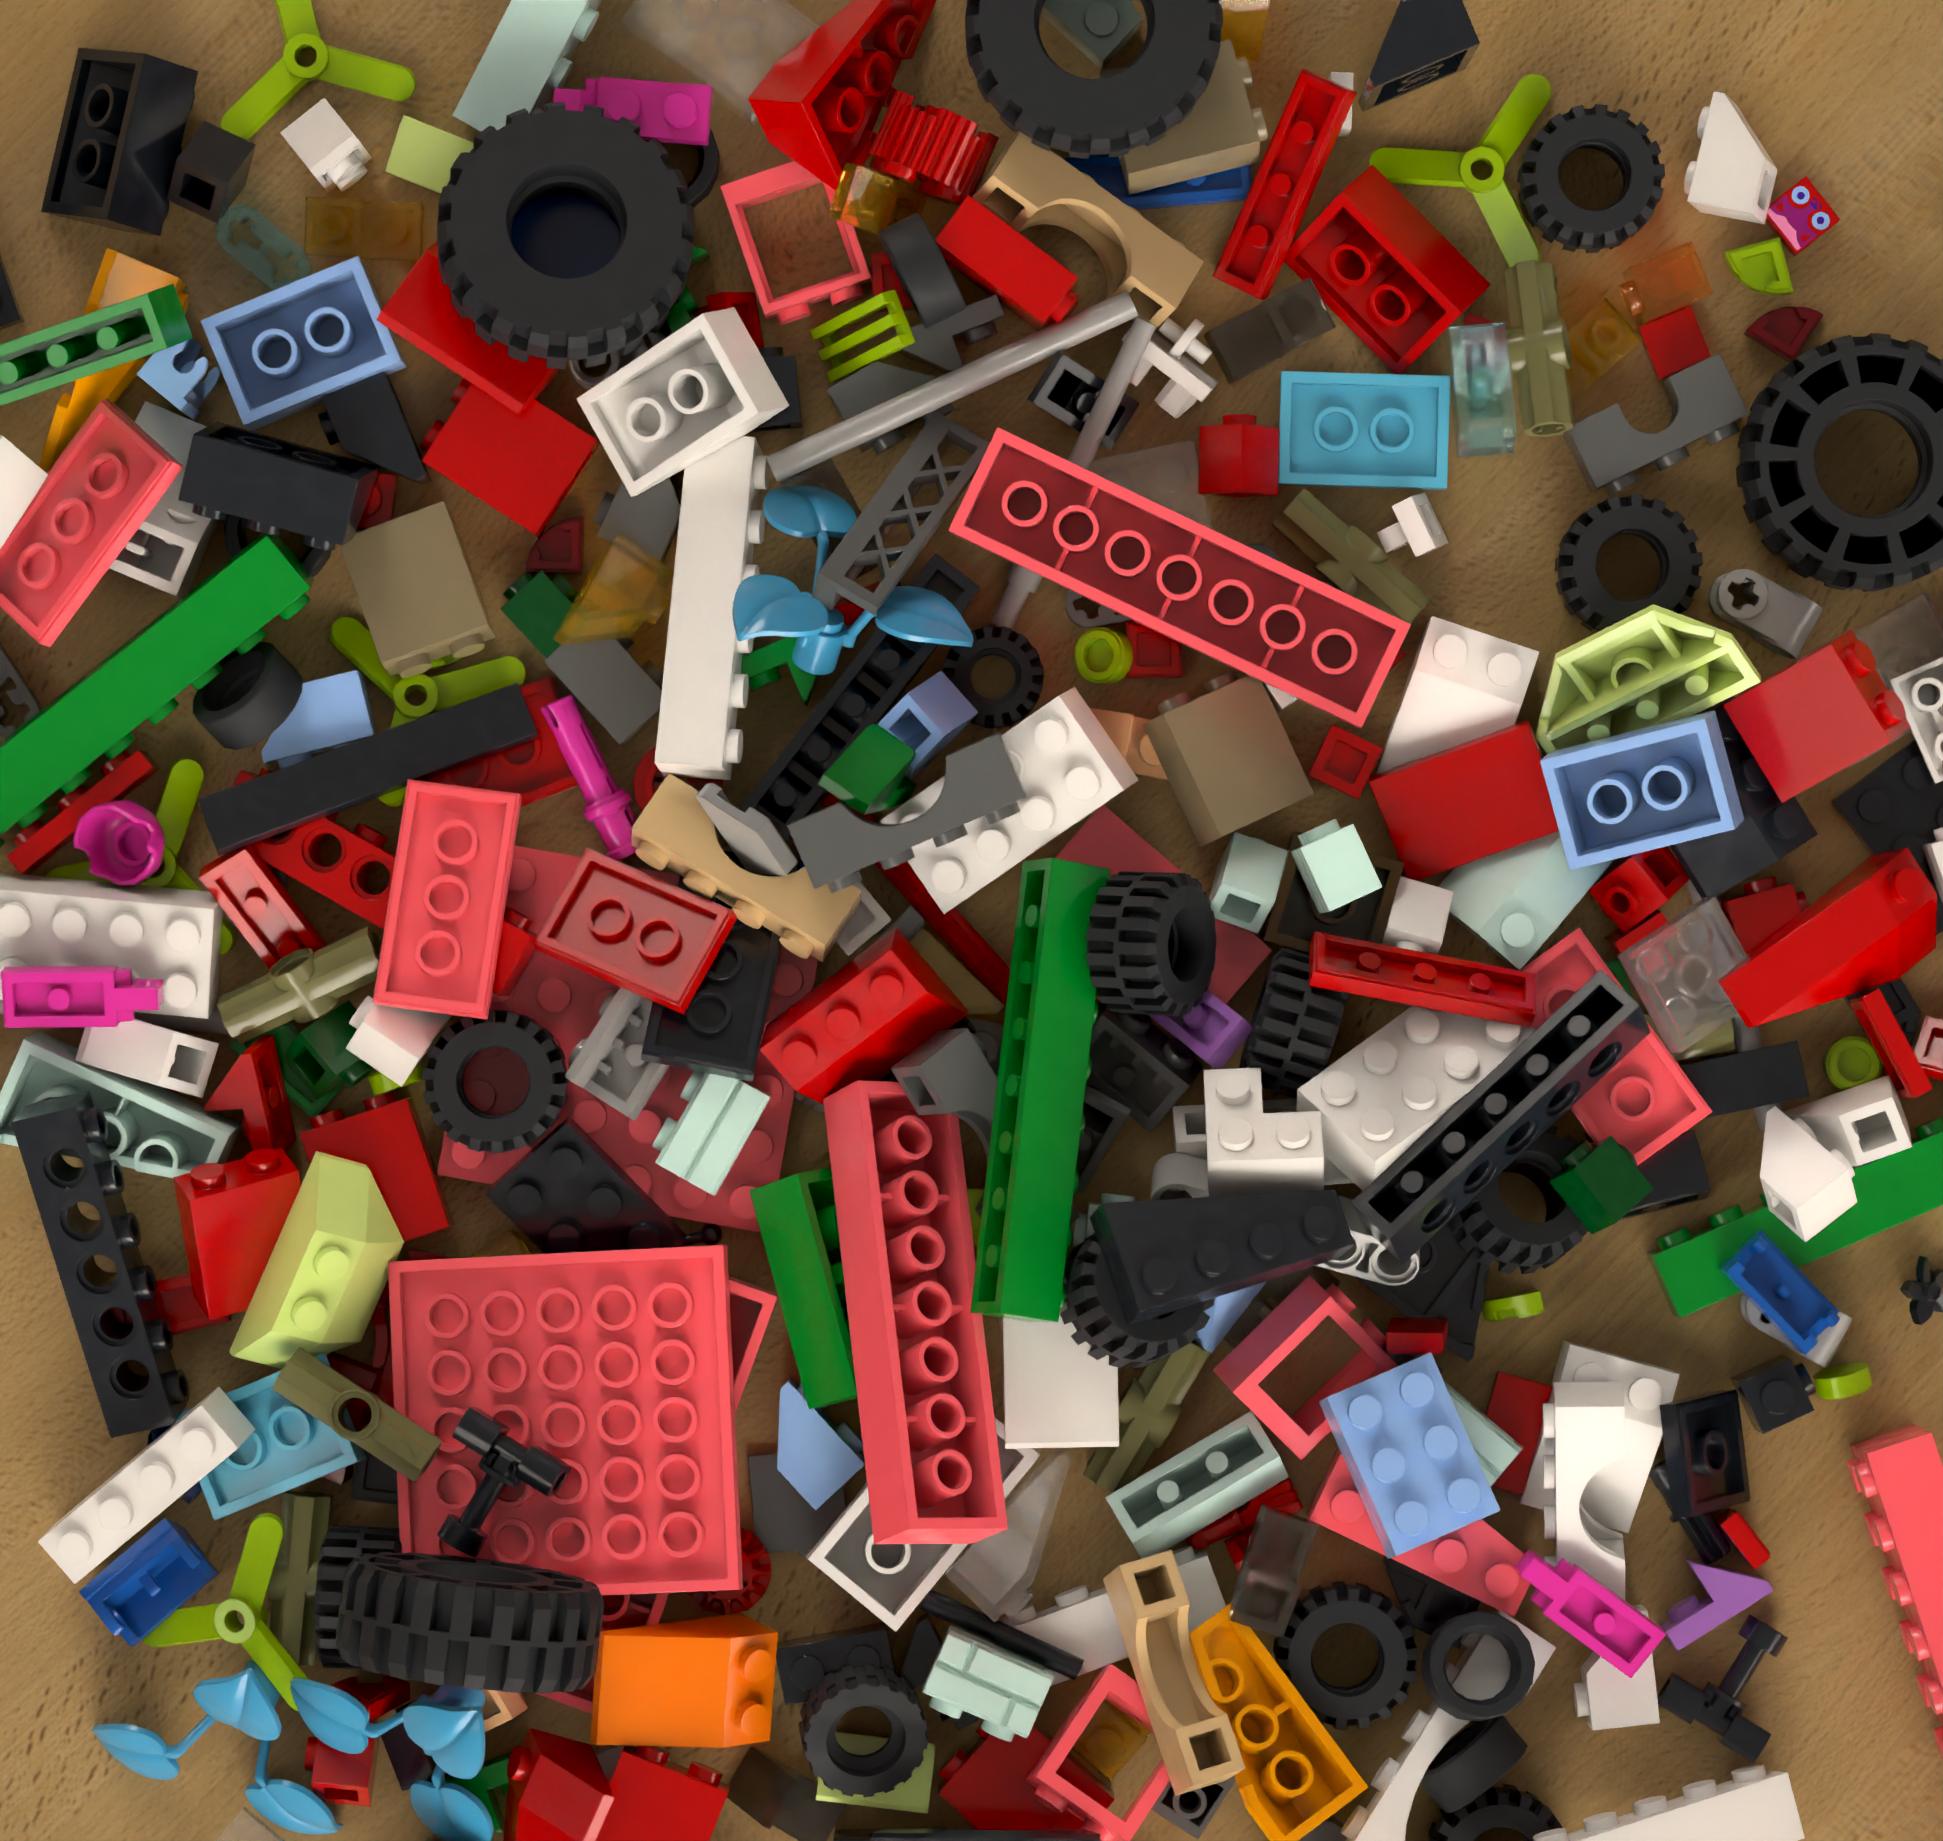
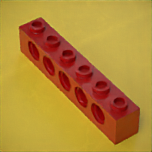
M262 767L257 775L253 772L241 770L232 787L273 771ZM337 812L293 828L282 839H278L274 835L251 844L260 858L266 863L384 930L396 853L384 847L388 837L361 822H358L355 829H352L336 820L339 814ZM334 835L341 843L342 852L339 860L334 865L327 867L320 860L319 846L326 837ZM377 863H383L389 870L390 882L383 892L374 894L367 885V874L372 866ZM506 905L492 992L498 996L510 997L536 950L533 941L537 934L529 930L533 920Z

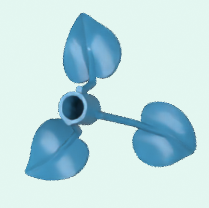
M780 486L766 494L763 501V513L773 527L792 536L802 538L816 536L818 550L812 595L809 592H800L794 583L775 575L747 577L739 584L732 607L734 629L738 641L761 636L797 637L792 660L800 669L816 675L832 673L836 668L842 646L853 648L857 635L875 616L876 625L881 630L898 638L972 648L973 635L955 606L942 595L920 587L896 586L876 615L864 610L852 626L847 629L843 614L835 608L832 612L827 610L819 600L813 598L818 572L827 561L828 536L844 538L857 520L853 508L837 494L813 486Z
M249 1660L242 1672L229 1677L203 1680L196 1685L193 1696L207 1715L176 1745L166 1746L159 1735L135 1725L118 1723L94 1725L91 1730L106 1750L125 1767L148 1778L170 1780L175 1778L180 1771V1765L175 1759L181 1757L216 1720L225 1724H232L234 1728L240 1729L247 1735L260 1740L255 1771V1780L258 1784H249L245 1790V1795L255 1810L277 1826L298 1833L329 1834L341 1830L343 1824L335 1821L330 1809L312 1791L292 1781L271 1779L268 1775L267 1763L271 1740H276L282 1731V1725L278 1718L279 1715L274 1709L281 1694L254 1660Z
M292 1678L290 1689L302 1719L318 1739L338 1751L348 1754L362 1753L368 1746V1737L376 1738L403 1722L404 1728L411 1740L423 1748L426 1755H432L436 1763L432 1773V1782L418 1779L410 1788L411 1803L419 1819L428 1829L445 1841L492 1840L494 1827L485 1805L467 1789L452 1783L446 1784L444 1776L446 1772L457 1778L471 1779L478 1774L483 1766L486 1740L482 1707L485 1704L486 1698L482 1690L441 1685L431 1698L422 1694L416 1702H412L400 1712L381 1723L371 1724L369 1723V1714L366 1708L348 1693L312 1680Z

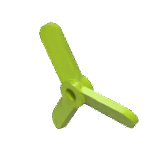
M274 0L286 45L283 57L224 114L221 128L245 140L250 139L307 82L322 80L390 100L404 101L414 93L417 80L414 73L407 67L326 45L320 38L311 0ZM305 49H313L317 53L315 63L309 67H303L298 64V55Z
M1528 74L1522 77L1476 147L1468 152L1384 147L1372 153L1369 167L1373 164L1390 183L1463 187L1474 195L1510 268L1516 263L1536 260L1541 262V250L1504 178L1506 164L1549 101L1551 85L1541 75ZM1479 161L1488 164L1491 169L1490 178L1486 180L1476 179L1471 172L1472 164Z
M341 617L333 623L329 633L332 644L394 701L395 712L390 729L514 683H518V686H520L526 676L523 663L518 658L509 655L430 677L418 674L403 678L400 677L399 673L390 676L381 664L370 631L358 620L352 617ZM413 691H420L426 695L427 699L422 705L413 706L406 701L407 695ZM406 787L378 798L388 806H400L405 800Z
M190 758L178 759L171 765L154 813L164 832V872L160 876L151 875L145 882L136 885L201 891L182 870L178 857L204 779L202 767ZM90 861L59 866L52 869L46 875V877L110 882L109 879H103L89 872ZM224 916L222 918L220 955L229 952L235 946L237 940L232 925H229Z
M262 1513L256 1516L250 1525L229 1599L218 1604L177 1609L142 1641L146 1645L157 1648L224 1639L235 1644L241 1643L288 1705L298 1711L291 1693L290 1681L293 1677L308 1678L266 1626L268 1615L263 1604L284 1535V1524L275 1514ZM237 1611L243 1615L244 1625L238 1620Z

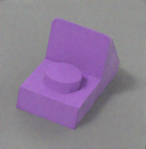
M1208 990L1203 992L1202 1001L1199 1005L1192 1007L1191 1012L1186 1015H1149L1214 1069H1222L1254 1028Z
M1685 1557V1562L1707 1596L1698 1601L1695 1595H1691L1676 1603L1666 1612L1670 1619L1659 1626L1665 1631L1671 1645L1679 1651L1774 1590L1761 1575L1712 1563L1706 1564L1703 1561Z

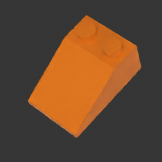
M741 1613L601 1631L594 1677L590 1742L595 1745L725 1748L770 1741L778 1632Z

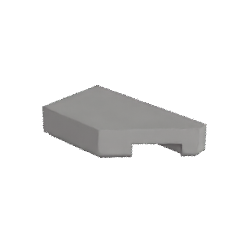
M707 783L696 795V799L746 871L757 875H787L796 865L797 860L770 819L752 807H749L745 813L729 802L721 787L716 784Z

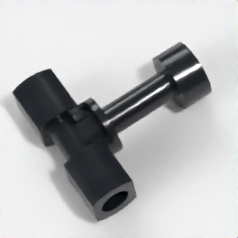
M469 1407L457 1425L452 1437L483 1456L478 1467L486 1472L461 1517L448 1514L437 1533L443 1541L472 1557H477L488 1538V1535L480 1528L505 1485L518 1488L520 1482L523 1481L546 1496H555L572 1467L540 1446L527 1448L507 1435L510 1430L508 1426L477 1407Z
M1749 1614L1738 1632L1747 1641L1719 1686L1708 1681L1702 1691L1672 1672L1657 1695L1658 1705L1689 1724L1695 1719L1719 1734L1717 1740L1721 1744L1754 1763L1771 1734L1741 1715L1747 1705L1738 1700V1697L1765 1653L1767 1652L1777 1657L1788 1638Z

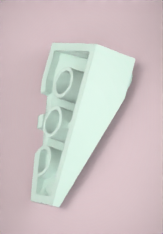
M1557 831L1455 867L1438 887L1454 891L1449 914L1510 968L1521 970L1613 860L1569 870L1560 833Z

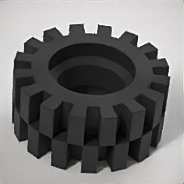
M990 625L971 630L973 635L972 648L952 646L945 658L943 673L979 712L969 723L993 729L1013 725V723L1029 714L1040 697L1044 677L1040 655L1025 636L1014 632L1011 628L1004 626L993 627ZM988 655H997L1005 658L1010 662L1015 671L1013 688L1007 695L999 699L982 697L974 690L970 676L973 666L978 660Z

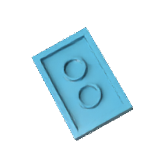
M1281 371L1278 485L1446 490L1448 476L1450 376Z
M325 1353L315 1356L330 1366ZM278 1371L226 1393L256 1430L236 1451L204 1476L199 1483L215 1521L367 1459L364 1450L352 1441L340 1437L331 1427L274 1391L272 1387L281 1372ZM346 1407L344 1411L345 1423L351 1430L356 1431ZM192 1408L183 1411L177 1419V1421L180 1418H182L186 1413H188Z

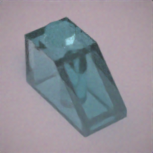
M1506 323L1449 327L1451 397L1457 457L1514 453L1517 425L1506 342Z

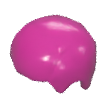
M130 800L101 803L91 807L78 819L73 843L76 849H81L86 853L90 861L89 872L103 879H109L110 882L119 886L136 885L145 882L162 864L164 832L155 815L138 803Z

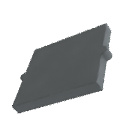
M778 1453L748 1455L755 1535L762 1541L768 1553L797 1550L799 1555H806L808 1549H812L843 1512L844 1506H846L844 1485L815 1511L777 1470Z

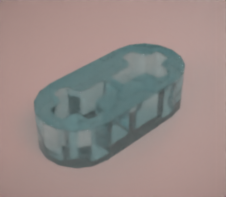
M238 205L231 207L226 211L218 224L216 223L215 233L218 243L222 248L270 289L276 290L312 275V264L304 250L256 210L248 206ZM249 219L255 221L251 231L263 242L257 251L244 241L238 242L236 246L230 244L234 234L229 229V226L233 221L236 220L241 224L246 223ZM271 249L286 260L293 254L298 257L294 264L295 268L300 272L297 278L292 281L285 276L279 282L273 279L277 269L265 258Z

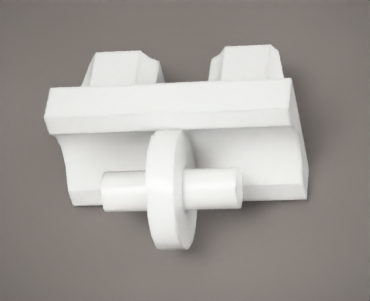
M1168 317L1158 331L1174 342L1175 345L1172 346L1154 332L1130 381L1131 384L1137 386L1153 365L1171 378L1155 398V401L1174 418L1180 417L1197 400L1203 402L1219 383L1184 355L1185 352L1203 365L1212 354L1209 348L1196 339L1205 326L1197 319L1185 331ZM1128 332L1122 338L1123 342L1125 341Z

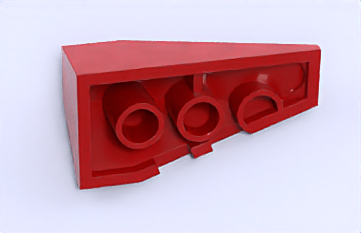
M853 0L777 61L748 98L769 143L832 189L843 191L871 155L869 151L876 137L872 130L882 107L889 108L897 91L891 85L902 60L912 59L936 0Z
M1908 847L1870 856L1719 979L1718 983L1746 1026L1750 1028L1899 979L1936 948L1937 893Z
M529 1728L522 1746H516L513 1749L507 1765L508 1786L503 1841L596 1840L614 1800V1795L591 1744Z

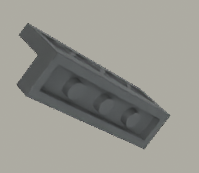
M935 411L818 572L813 598L819 600L827 610L832 612L840 599L845 597L873 615H876L972 481L990 443ZM950 441L973 454L966 464L942 467L941 459L947 453ZM954 480L948 488L947 481ZM936 483L941 498L938 504L913 508L912 500L923 484ZM925 520L919 529L917 521ZM907 523L912 539L909 544L884 549L882 541L895 524ZM897 560L890 569L888 562ZM878 563L882 581L874 593L854 582L865 565Z

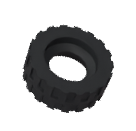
M863 1664L861 1667L850 1665L842 1667V1670L835 1674L829 1673L823 1677V1681L818 1686L814 1685L809 1691V1698L806 1703L803 1702L800 1710L802 1721L799 1722V1733L811 1771L816 1778L820 1777L823 1780L825 1786L831 1790H834V1788L842 1791L843 1795L853 1797V1794L863 1795V1797H872L875 1793L882 1791L887 1793L894 1790V1786L902 1781L905 1783L912 1777V1771L916 1767L919 1768L924 1759L923 1751L928 1746V1736L926 1733L928 1728L916 1691L912 1692L910 1683L903 1676L899 1678L893 1670L886 1667L877 1669L874 1667V1664ZM860 1706H871L883 1711L891 1722V1733L885 1745L879 1750L866 1755H856L844 1750L837 1742L835 1734L841 1717L849 1710Z

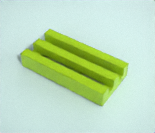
M895 289L880 293L810 330L813 340L822 339L825 348L818 351L822 362L831 361L833 369L826 372L830 383L844 379L871 363L878 362L915 343ZM887 307L889 315L839 340L837 332ZM895 327L898 336L847 361L844 352Z

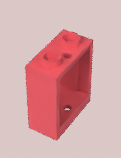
M795 161L720 186L766 320L777 317L779 325L787 324L809 316L811 314L809 305L830 299L832 306H839L864 296L862 287L871 285L872 280L841 190L832 189ZM823 183L853 272L773 299L743 210Z
M1310 1275L1213 1369L1227 1387L1300 1460L1331 1432L1319 1401L1398 1366L1383 1350L1386 1346V1336L1367 1317L1358 1325L1349 1316L1356 1308L1350 1299L1334 1283L1324 1290ZM1329 1315L1361 1349L1291 1417L1259 1383Z
M1109 1664L1098 1670L1025 1781L1037 1788L1033 1796L1040 1803L1058 1814H1062L1065 1809L1083 1821L1080 1829L1099 1833L1100 1841H1130L1170 1781L1163 1758L1122 1819L1056 1774V1771L1104 1699L1154 1734L1138 1683L1114 1665Z

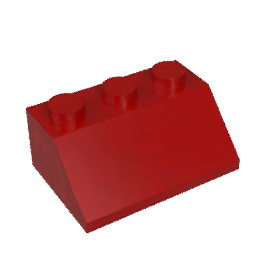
M1373 164L1327 206L1290 246L1284 262L1394 374H1402L1491 285Z
M436 242L425 250L376 319L517 414L522 412L551 385L561 370L546 368L547 359L530 355L527 363L508 356L507 345L498 340L494 344L489 345L475 333V323L469 317L461 318L451 303V291L448 285L443 284L440 276Z
M895 927L767 1024L760 1050L797 1092L824 1105V1098L857 1080L880 1081L892 1072L890 1068L938 1030H947L968 1015L969 1010L901 931Z

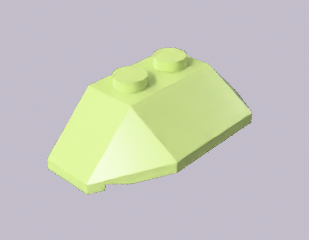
M1652 604L1555 654L1535 738L1548 755L1552 751L1693 716L1760 683L1761 675L1732 633Z
M315 1152L229 1350L233 1357L283 1369L299 1347L311 1355L317 1356L361 1342L389 1278L388 1262L397 1260L404 1244V1240L367 1165L326 1153Z

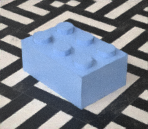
M359 256L200 320L242 423L250 431L323 402L321 397L376 374L385 372L387 375L407 368L393 331L376 320L383 306L366 265Z
M1715 710L1552 751L1540 760L1569 870L1734 830L1744 821Z
M1431 1352L1319 1401L1387 1559L1403 1554L1501 1511Z

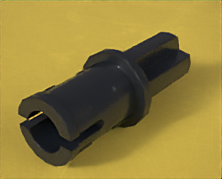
M1665 1458L1650 1469L1648 1476L1660 1491L1672 1513ZM1710 1512L1687 1518H1673L1670 1515L1669 1519L1672 1523L1680 1522L1704 1563H1714L1730 1552V1544Z

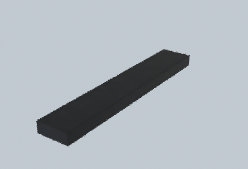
M514 683L198 799V805L218 856L405 788L407 787L408 779L424 781L538 739V732L518 683Z

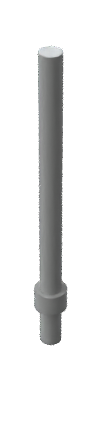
M1140 317L1135 318L1068 461L1084 469H1089L1154 333L1155 324ZM1012 563L1005 577L1009 584L991 622L999 627L1004 626L1012 629L1029 592H1036L1043 577Z

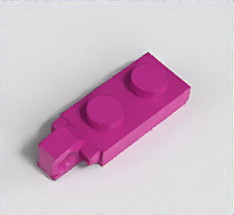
M599 77V80L585 79L584 90L554 88L553 103H565V110L583 112L585 104L604 109L603 117L617 123L621 117H625L640 126L639 136L644 141L656 139L658 142L706 146L709 145L714 89L711 85Z
M118 966L4 967L1 971L4 1027L7 1028L117 1027L120 1022L133 1021L135 1019L134 1010H159L160 1005L164 1003L163 979H132V969L130 968L118 969Z
M1529 1549L1515 1566L1521 1571L1519 1573L1520 1576L1538 1588L1531 1596V1599L1540 1606L1544 1615L1629 1678L1634 1676L1666 1635L1663 1628L1575 1563L1572 1565L1564 1558H1561L1557 1565L1553 1567Z

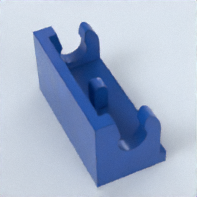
M1760 1229L1719 1268L1796 1350L1807 1354L1817 1344L1818 1340L1816 1338L1827 1327L1835 1326L1840 1320V1317L1837 1315L1839 1310Z
M163 1518L84 1586L79 1593L88 1601L106 1627L115 1636L120 1634L128 1645L135 1647L174 1611L179 1609L214 1579L219 1572L183 1526Z

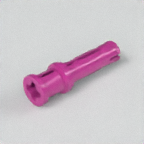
M571 693L540 708L582 791L581 793L587 803L583 807L585 810L583 815L586 821L594 822L608 851L605 856L618 861L635 853L636 848L631 845L632 826L636 822L629 806L632 797L629 791L625 792L624 787L619 789L614 778L611 776L600 749L580 712L581 710L574 694Z

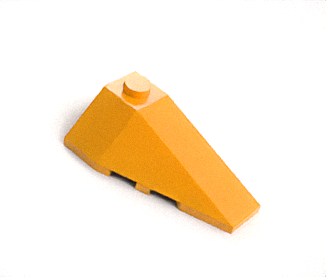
M107 248L84 314L170 284H174L184 314H186L190 295L183 293L186 283L179 277ZM153 354L69 382L75 384L72 395L64 393L57 404L39 464L42 470L46 472L50 470L102 398L114 404L137 376L138 371Z
M1232 1602L1189 1633L1191 1648L1199 1675L1213 1702L1219 1709L1227 1713L1246 1768L1235 1775L1245 1808L1270 1841H1299L1368 1788L1367 1784Z

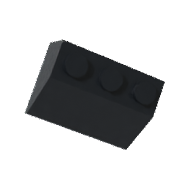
M1400 0L1358 103L1362 112L1467 68L1480 42L1462 0Z
M78 48L41 212L120 231L161 236L163 223L169 212L170 204L167 197L176 160L182 153L181 144L187 118L195 99L194 88L198 71L146 53Z
M216 422L193 435L178 500L193 504L192 512L203 517L225 520L226 514H231L248 519L247 527L254 531L270 535H280L281 529L303 534L301 542L308 546L323 550H335L336 544L343 546L354 538L377 479L379 466Z
M1734 696L1697 714L1713 710L1716 712L1744 821L1734 830L1670 845V848L1704 903L1778 861L1818 835L1795 796L1783 803L1780 801L1723 707Z

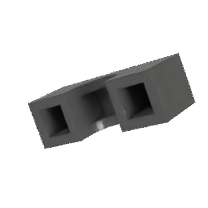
M1720 353L1668 377L1662 382L1672 405L1671 420L1665 430L1658 433H1643L1634 429L1627 422L1619 404L1616 403L1575 423L1573 429L1563 433V437L1591 493L1605 487L1610 496L1638 482L1639 479L1635 471L1655 462L1659 471L1689 457L1690 455L1685 446L1703 437H1706L1709 445L1712 446L1740 432L1736 421L1748 415L1749 412Z

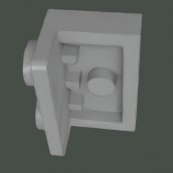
M620 987L619 990L612 991L602 1003L599 1010L600 1020L590 1036L582 1039L573 1049L568 1061L570 1068L566 1072L565 1078L636 1121L670 1066L641 1060L653 1001Z

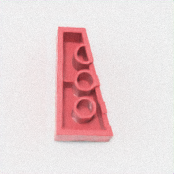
M1337 1446L1306 1511V1515L1309 1520L1386 1556L1341 1451ZM1483 1518L1391 1558L1512 1617H1515L1530 1585V1582L1520 1576L1519 1573L1521 1571L1515 1567L1525 1553Z

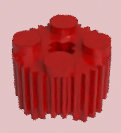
M896 91L869 151V154L873 157L869 168L897 181L902 179L914 183L915 179L921 180L918 188L919 192L943 203L949 204L951 202L960 206L968 195L970 197L974 195L999 137L990 132L985 133L979 131L977 136H975L978 124L942 107L936 108L931 105L924 107L917 104L916 108H914L912 105L916 99L915 96Z

